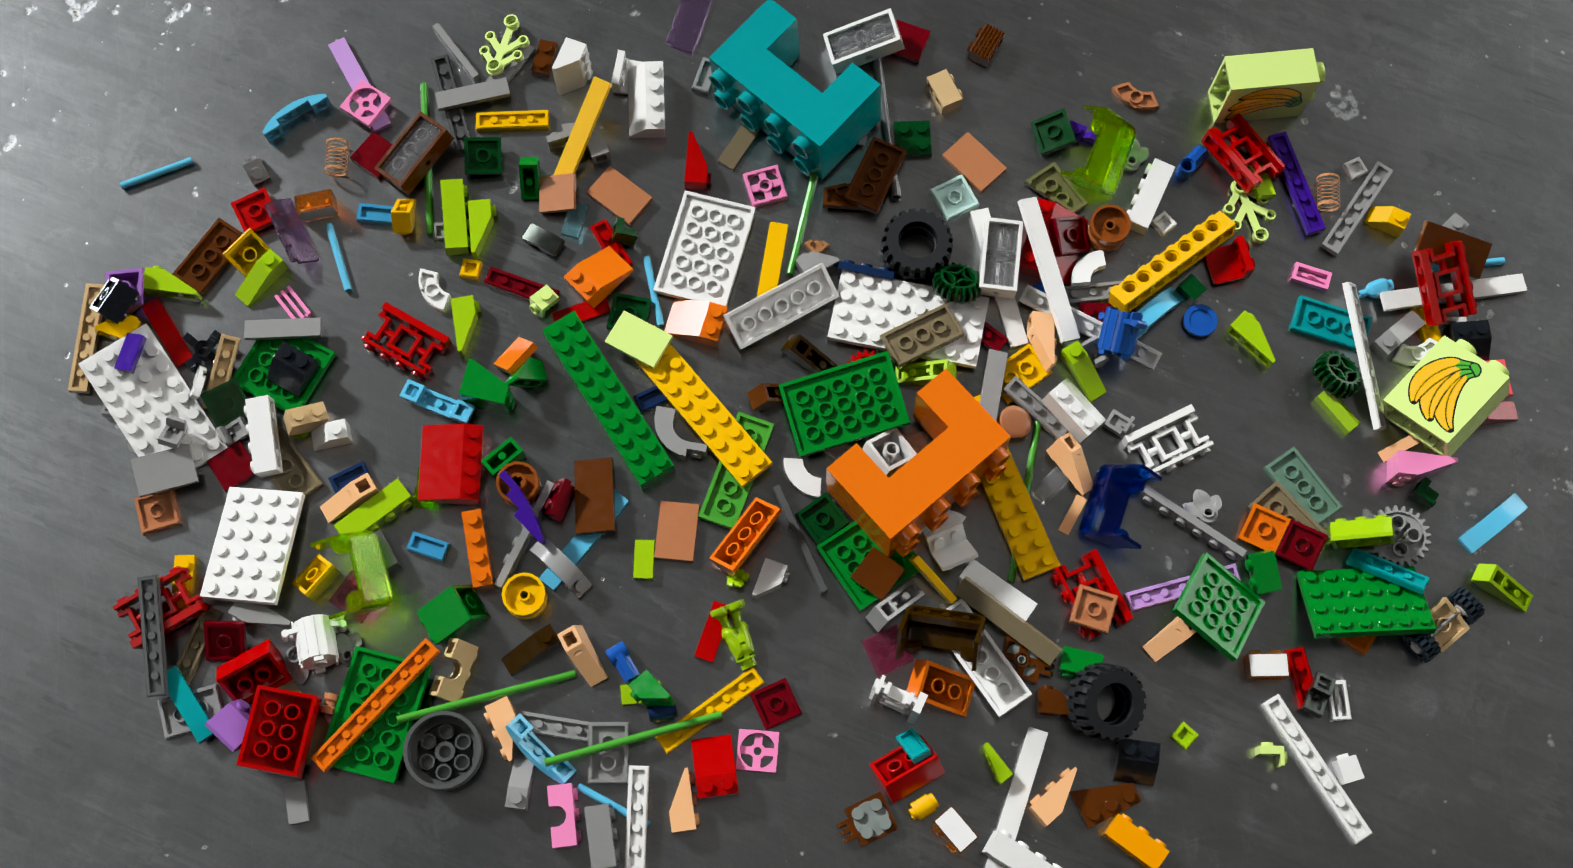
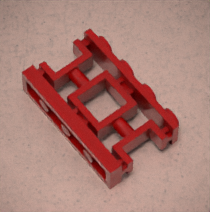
M1237 114L1234 119L1232 118L1228 121L1226 127L1229 130L1222 133L1217 127L1214 129L1212 127L1206 131L1201 140L1246 194L1253 192L1255 187L1258 188L1263 182V179L1260 177L1261 175L1267 173L1273 179L1280 176L1285 168L1283 162L1240 114ZM1238 134L1241 139L1238 140L1234 135ZM1228 139L1231 145L1228 146L1224 140ZM1244 146L1252 157L1245 160L1236 149ZM1261 160L1265 166L1261 167L1257 161ZM1251 166L1255 171L1251 172L1247 167Z
M1462 241L1444 243L1446 253L1434 256L1433 248L1411 252L1426 325L1437 326L1448 322L1446 312L1457 309L1460 317L1477 314V302L1474 299L1473 283L1470 281L1469 276L1470 268L1465 256L1466 248ZM1452 257L1454 266L1447 268L1445 258ZM1437 261L1439 270L1432 272L1430 262ZM1450 273L1453 290L1442 292L1438 276ZM1460 293L1462 303L1454 304L1453 295ZM1445 298L1447 307L1439 308L1438 299Z
M385 302L381 307L383 311L378 314L384 323L376 335L367 331L365 333L366 336H362L363 347L372 353L374 351L380 353L379 356L388 362L389 360L396 362L395 365L402 370L408 369L412 371L411 374L414 377L428 380L429 373L433 369L427 362L435 350L444 354L445 349L450 348L452 345L450 338ZM391 318L402 323L395 332L389 329L393 323ZM403 333L416 339L407 353L395 346ZM384 335L390 338L386 344L389 350L378 345ZM423 336L432 340L427 350L420 347L425 340ZM416 353L422 356L418 362L421 368L409 362Z
M1097 549L1082 555L1080 559L1084 566L1069 572L1065 564L1054 568L1052 580L1056 586L1059 585L1062 591V599L1071 608L1070 613L1072 612L1079 586L1070 590L1066 580L1076 576L1082 585L1089 587L1094 584L1096 589L1118 596L1115 607L1116 612H1114L1112 618L1117 628L1134 619ZM1092 567L1097 577L1087 581L1083 572ZM1081 626L1079 628L1083 638H1087L1088 641L1101 635L1100 632Z
M177 566L169 571L170 574L164 577L160 576L161 596L164 595L171 609L163 614L164 636L210 610L207 602H203V598L200 595H195L191 598L184 583L192 579V576L189 575V569ZM175 582L179 591L172 595L169 588L165 586ZM138 589L134 591L135 594L130 597L125 596L117 601L118 604L114 605L113 609L118 612L119 618H125L129 615L136 628L135 631L128 634V637L131 638L129 642L133 649H142L140 614H137L135 608L130 607L139 602ZM183 598L186 605L190 607L180 611L176 602Z

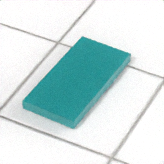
M1302 295L1298 297L1289 331L1356 351L1347 309ZM1363 315L1368 338L1373 318Z

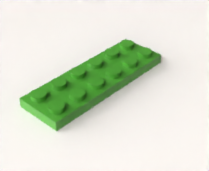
M738 411L736 416L737 422L761 450L765 452L774 424ZM719 461L698 518L732 529L741 516L754 480L742 488Z

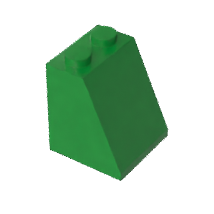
M469 358L459 391L462 401L472 404L478 409L509 415L510 410L514 409L516 401L509 386L475 360Z
M472 584L451 585L417 611L420 622L426 627L429 638L435 645L447 644L450 638H457L491 618Z

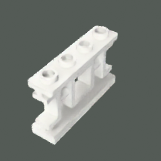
M1192 404L1124 436L1121 442L1125 448H1128L1129 453L1138 450L1146 465L1142 466L1139 472L1142 473L1144 481L1147 479L1152 481L1160 477L1161 472H1171L1177 468L1178 464L1183 462L1185 465L1193 461L1195 456L1199 454L1204 456L1211 452L1210 448L1214 445L1213 441L1209 440L1208 435L1199 439L1191 425L1198 419L1197 415L1194 414L1195 409ZM1188 418L1183 422L1186 432L1179 434L1174 424ZM1155 434L1149 439L1153 448L1146 450L1142 442L1134 445V443ZM1171 434L1179 449L1166 455L1158 440ZM1191 438L1195 447L1203 444L1182 455L1188 449L1184 442L1185 440ZM1157 454L1162 463L1170 460L1149 471L1154 466L1150 457Z
M882 675L881 679L876 678L869 699L872 700L870 705L874 706L876 702H879V705H884L900 712L902 716H909L907 722L914 725L928 695L920 692L917 697L914 696L915 693H909L895 687L891 682L886 683L884 682L885 675Z

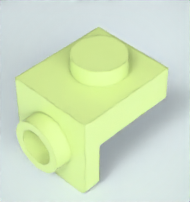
M545 285L530 297V310L535 315L538 314L543 318L545 311L559 301V296L548 285Z
M1262 742L1260 746L1255 748V756H1275L1276 768L1285 767L1288 755L1284 751V746H1273V742Z

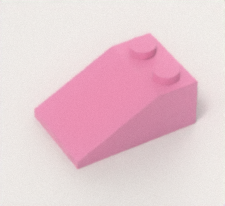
M1399 450L1387 460L1386 483H1393V486L1397 487L1405 486L1422 480L1424 477L1445 472L1458 462V458Z

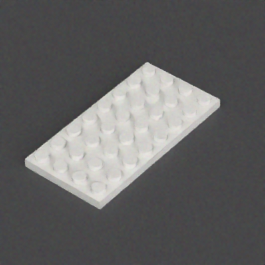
M842 270L837 290L840 297L835 299L827 340L886 351L879 338L881 334L947 303L965 335L921 358L932 361L948 359L957 366L976 369L989 302L988 297L979 296V298H976V301H971L970 304L966 302L963 305L961 303L955 304L951 301L947 302L946 299L942 300L941 296H937L936 292L933 291L932 286L897 279L892 281L881 277H872L871 275Z
M147 323L131 332L143 335L147 339L134 374L114 369L126 336L78 363L138 457L172 449L158 444V438L166 426L168 415L186 420L187 433L179 447L191 445L196 469L206 464L207 460L227 449V445L218 438L216 428L197 399L189 398L191 390Z

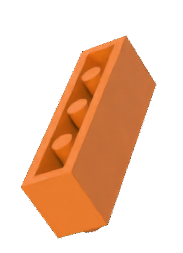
M481 508L461 512L473 588L476 592L496 589L484 513Z

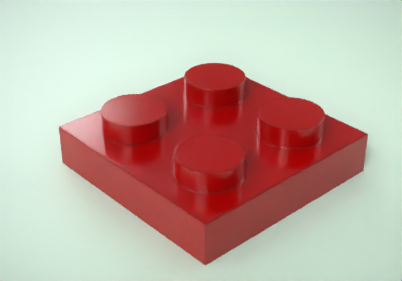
M265 187L231 202L244 233L249 228L257 232L281 221Z

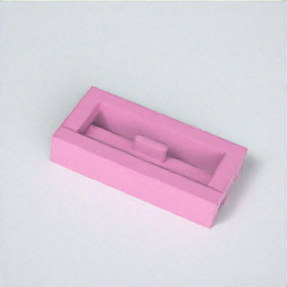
M1299 262L1294 264L1290 281L1324 292L1328 290L1332 276L1331 272ZM1298 269H1299V270H1302V271H1306V272L1312 273V274H1306V273L1300 272V271H1298ZM1315 275L1325 277L1326 280H1325V279H1322V278H1319V277H1316Z
M287 286L285 291H280L279 295L276 294L274 296L291 319L296 317L281 300L282 298L287 300L300 318L312 316V313L290 286ZM289 293H291V295L295 298L299 305L304 309V311L306 312L305 315H303L300 312V310L288 297Z

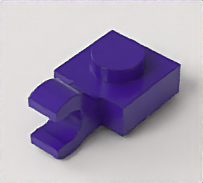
M1070 120L1077 140L1075 144L1080 145V142L1083 141L1093 146L1097 134L1090 131L1086 132V126Z

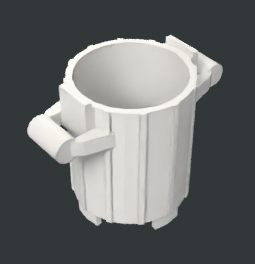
M323 614L302 617L295 621V623L291 622L292 629L281 632L284 642L295 640L301 671H304V669H315L316 673L326 672L325 667L331 666L334 663L339 665L335 633L347 630L345 620L335 621L334 614L332 617Z

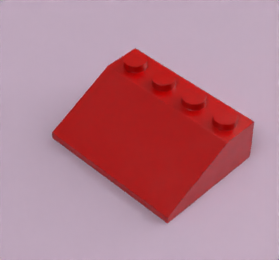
M1038 198L1037 200L1064 286H1070L1072 271L1077 263L1079 254L1057 256L1051 219L1079 215L1057 203ZM1027 234L1020 255L1019 273L1041 279Z
M463 423L422 426L418 501L477 505L480 497L483 425Z
M257 685L236 765L302 779L322 699L316 695Z

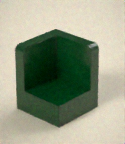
M617 217L613 225L612 242L634 246L638 234L635 233V229L624 227L625 218Z
M1191 273L1177 286L1175 291L1191 307L1207 288Z
M1424 477L1418 482L1409 497L1429 510L1436 504L1439 493L1429 487L1432 481Z

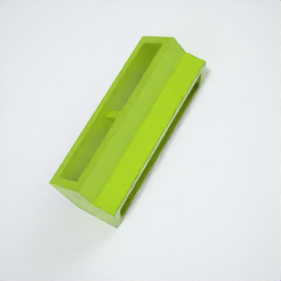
M1324 390L1314 399L1345 435L1361 424L1335 394L1331 396L1329 391Z

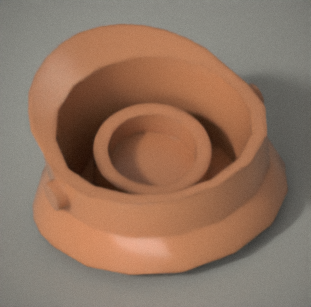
M1015 405L1008 406L997 416V423L1011 436V439L1022 438L1031 431L1032 418L1024 408Z

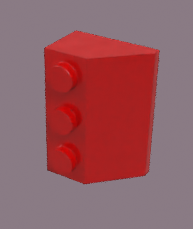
M270 639L217 667L216 672L217 683L231 700L235 701L241 698L247 703L254 700L257 685L277 688L292 680L281 653Z
M922 735L919 736L928 746L932 755L917 764L912 762L901 746L869 764L892 803L945 774L938 755Z

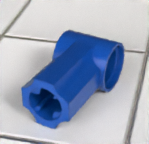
M1197 145L1180 161L1175 170L1176 177L1180 180H1188L1192 173L1208 158L1207 149Z
M622 641L605 651L625 683L633 681L640 675Z

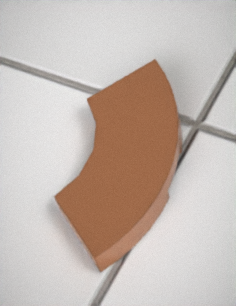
M1130 82L1112 87L1115 97L1131 109L1147 112L1159 110L1160 108L1153 91H1139Z

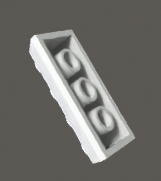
M663 61L643 62L628 70L629 138L666 137Z

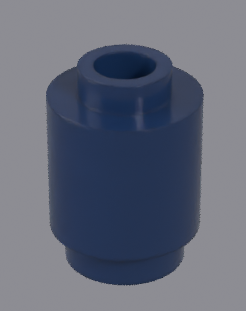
M676 704L674 706H647L650 722L655 721L659 723L675 719L674 715L678 714Z

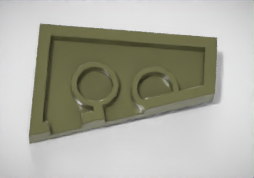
M1055 162L1025 180V185L1049 201L1057 203L1074 213L1079 212L1088 204Z

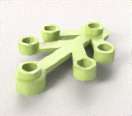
M514 14L507 15L504 18L506 31L501 44L497 41V36L493 31H488L485 34L487 42L493 46L497 53L495 58L491 56V50L488 46H482L479 49L480 55L487 61L486 70L491 76L500 75L504 71V67L514 61L517 63L524 60L522 51L515 49L518 47L526 48L530 44L526 35L520 36L516 41L509 44L513 32L520 25L517 16ZM515 50V51L512 53V55H510V56L506 57L505 59H503L504 55H506V54H508L509 52Z
M1234 180L1230 186L1233 194L1229 202L1225 204L1223 213L1227 216L1232 215L1235 211L1234 205L1238 198H1240L1242 205L1235 219L1232 220L1238 225V228H1235V232L1240 230L1241 222L1246 214L1253 229L1252 239L1254 242L1262 244L1267 240L1269 233L1267 229L1260 227L1254 212L1262 215L1267 222H1272L1275 219L1276 212L1261 207L1265 206L1269 199H1265V202L1261 201V199L1257 200L1259 205L1251 202L1248 196L1256 199L1254 191L1246 194L1243 189H1237L1239 185ZM1229 207L1232 211L1229 212L1226 208ZM1267 214H1271L1273 217L1269 218Z

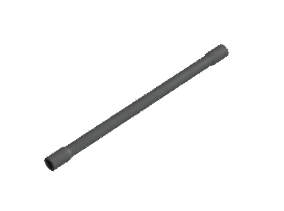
M879 58L873 61L875 80L881 84V127L883 141L893 144L882 60ZM897 174L889 188L890 199L892 200L901 198Z

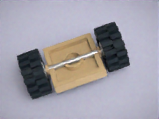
M1458 587L1448 597H1442L1429 608L1436 626L1435 633L1402 635L1403 643L1406 644L1405 647L1410 649L1409 652L1413 653L1414 657L1419 658L1420 661H1424V663L1430 662L1436 655L1444 652L1470 629L1468 625L1475 623L1485 614V609L1482 608L1483 605L1479 603L1480 600L1476 599L1473 593L1470 594L1469 590Z

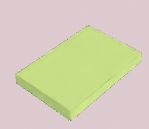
M623 311L604 342L608 346L654 369L672 341L673 336Z

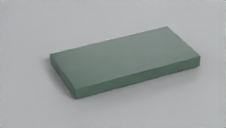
M1295 446L1263 468L1273 482L1278 481L1318 524H1321L1343 508Z

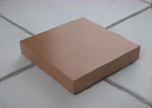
M569 173L539 177V212L541 214L576 210V174Z
M174 489L134 498L142 535L145 536L182 525Z
M1080 584L1069 623L1107 635L1118 596Z

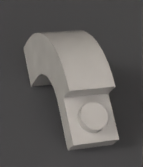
M575 123L561 124L563 131L553 132L546 136L550 150L566 146ZM594 129L586 150L591 156L593 165L609 161L611 158L604 138Z
M656 406L654 417L655 430L662 447L670 455L683 461H687L688 454H691L690 456L693 458L707 457L708 446L706 444L685 441L675 433L676 410Z
M545 538L546 543L544 545L537 541L529 549L531 553L551 570L579 599L592 586L590 581L547 538Z

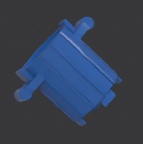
M1108 306L1105 312H1100L1098 318L1103 320L1097 348H1099L1098 353L1110 354L1130 360V357L1134 355L1139 330L1146 329L1147 322L1142 321V313L1124 312L1118 310V308Z

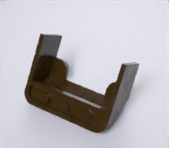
M911 605L907 607L898 629L896 659L900 660L903 651L915 653L921 649V646L960 651L961 658L967 662H972V671H976L981 655L986 619L980 614Z

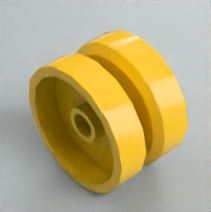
M530 573L515 574L503 586V604L511 615L517 619L526 621L536 619L547 608L549 599L547 590L541 580Z

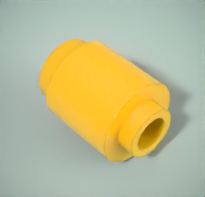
M932 793L923 794L909 804L910 809H908V812L913 820L918 819V821H922L934 813L939 804Z

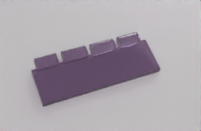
M681 0L666 43L670 44L672 48L692 54L711 0Z
M291 198L271 200L270 203L265 204L267 213L276 232L279 233V239L286 249L285 252L290 262L297 261L298 264L319 261V257Z

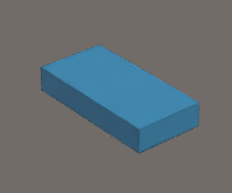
M359 203L356 221L357 223L392 226L391 210L393 206Z
M413 531L406 550L444 563L451 544Z

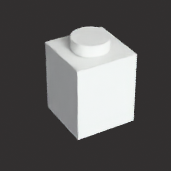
M1348 753L1336 756L1337 760L1331 762L1340 785L1365 778L1356 754L1349 756Z

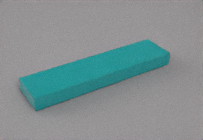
M1355 547L1346 561L1347 565L1421 595L1430 581V578Z
M174 666L167 671L169 696L193 736L201 744L214 735L205 726L209 717L179 668Z

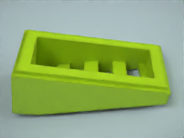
M986 742L982 748L995 780L1000 785L1013 774L989 742Z

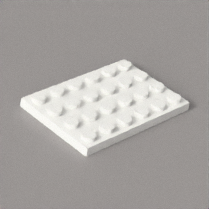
M685 190L653 291L677 299L707 301L727 306L756 213V207Z
M229 487L201 589V598L278 605L305 498L303 492Z

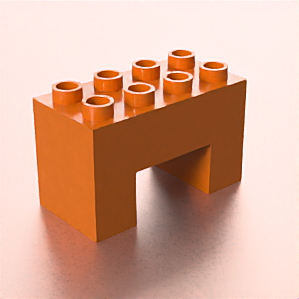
M947 369L943 370L916 393L913 418L934 440L888 478L857 443L826 468L827 491L888 557H891L895 552H898L902 557L909 554L919 544L920 541L917 537L921 534L923 528L927 526L931 532L937 530L949 518L947 511L951 508V505L956 501L960 507H963L971 501L978 493L976 487L981 482V479L985 476L989 482H992L1006 470L1005 462L1011 456L1007 452L1011 436Z

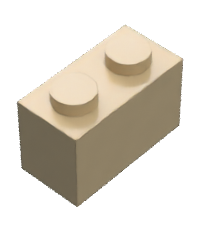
M947 69L927 77L925 86L941 115L961 107L963 94L960 89L956 88L954 77L952 74L949 75Z
M322 401L285 410L282 420L289 437L314 431L328 422L329 416Z

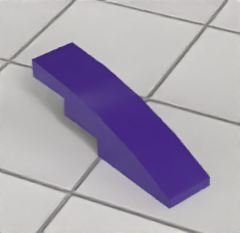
M503 470L499 476L511 488L506 496L519 508L513 515L539 543L544 545L546 541L532 505L508 472Z

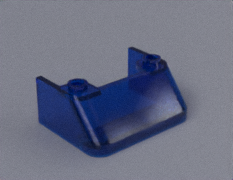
M1105 464L1101 466L1097 471L1079 528L1080 533L1087 538L1116 548L1141 549L1142 545L1129 538L1126 530L1120 529L1130 495L1141 493L1144 490L1146 481H1162L1163 477L1144 464Z

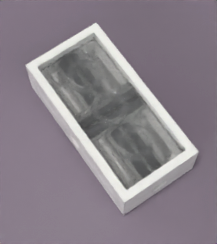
M891 8L823 34L832 66L837 74L842 73L852 62L860 66L905 49Z
M986 217L983 226L979 266V288L982 289L980 295L1009 299L1015 298L1018 285L1023 221Z

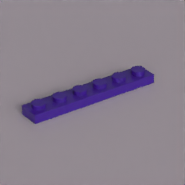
M1286 131L1268 136L1267 140L1271 150L1285 165L1281 174L1306 235L1324 231L1326 229Z

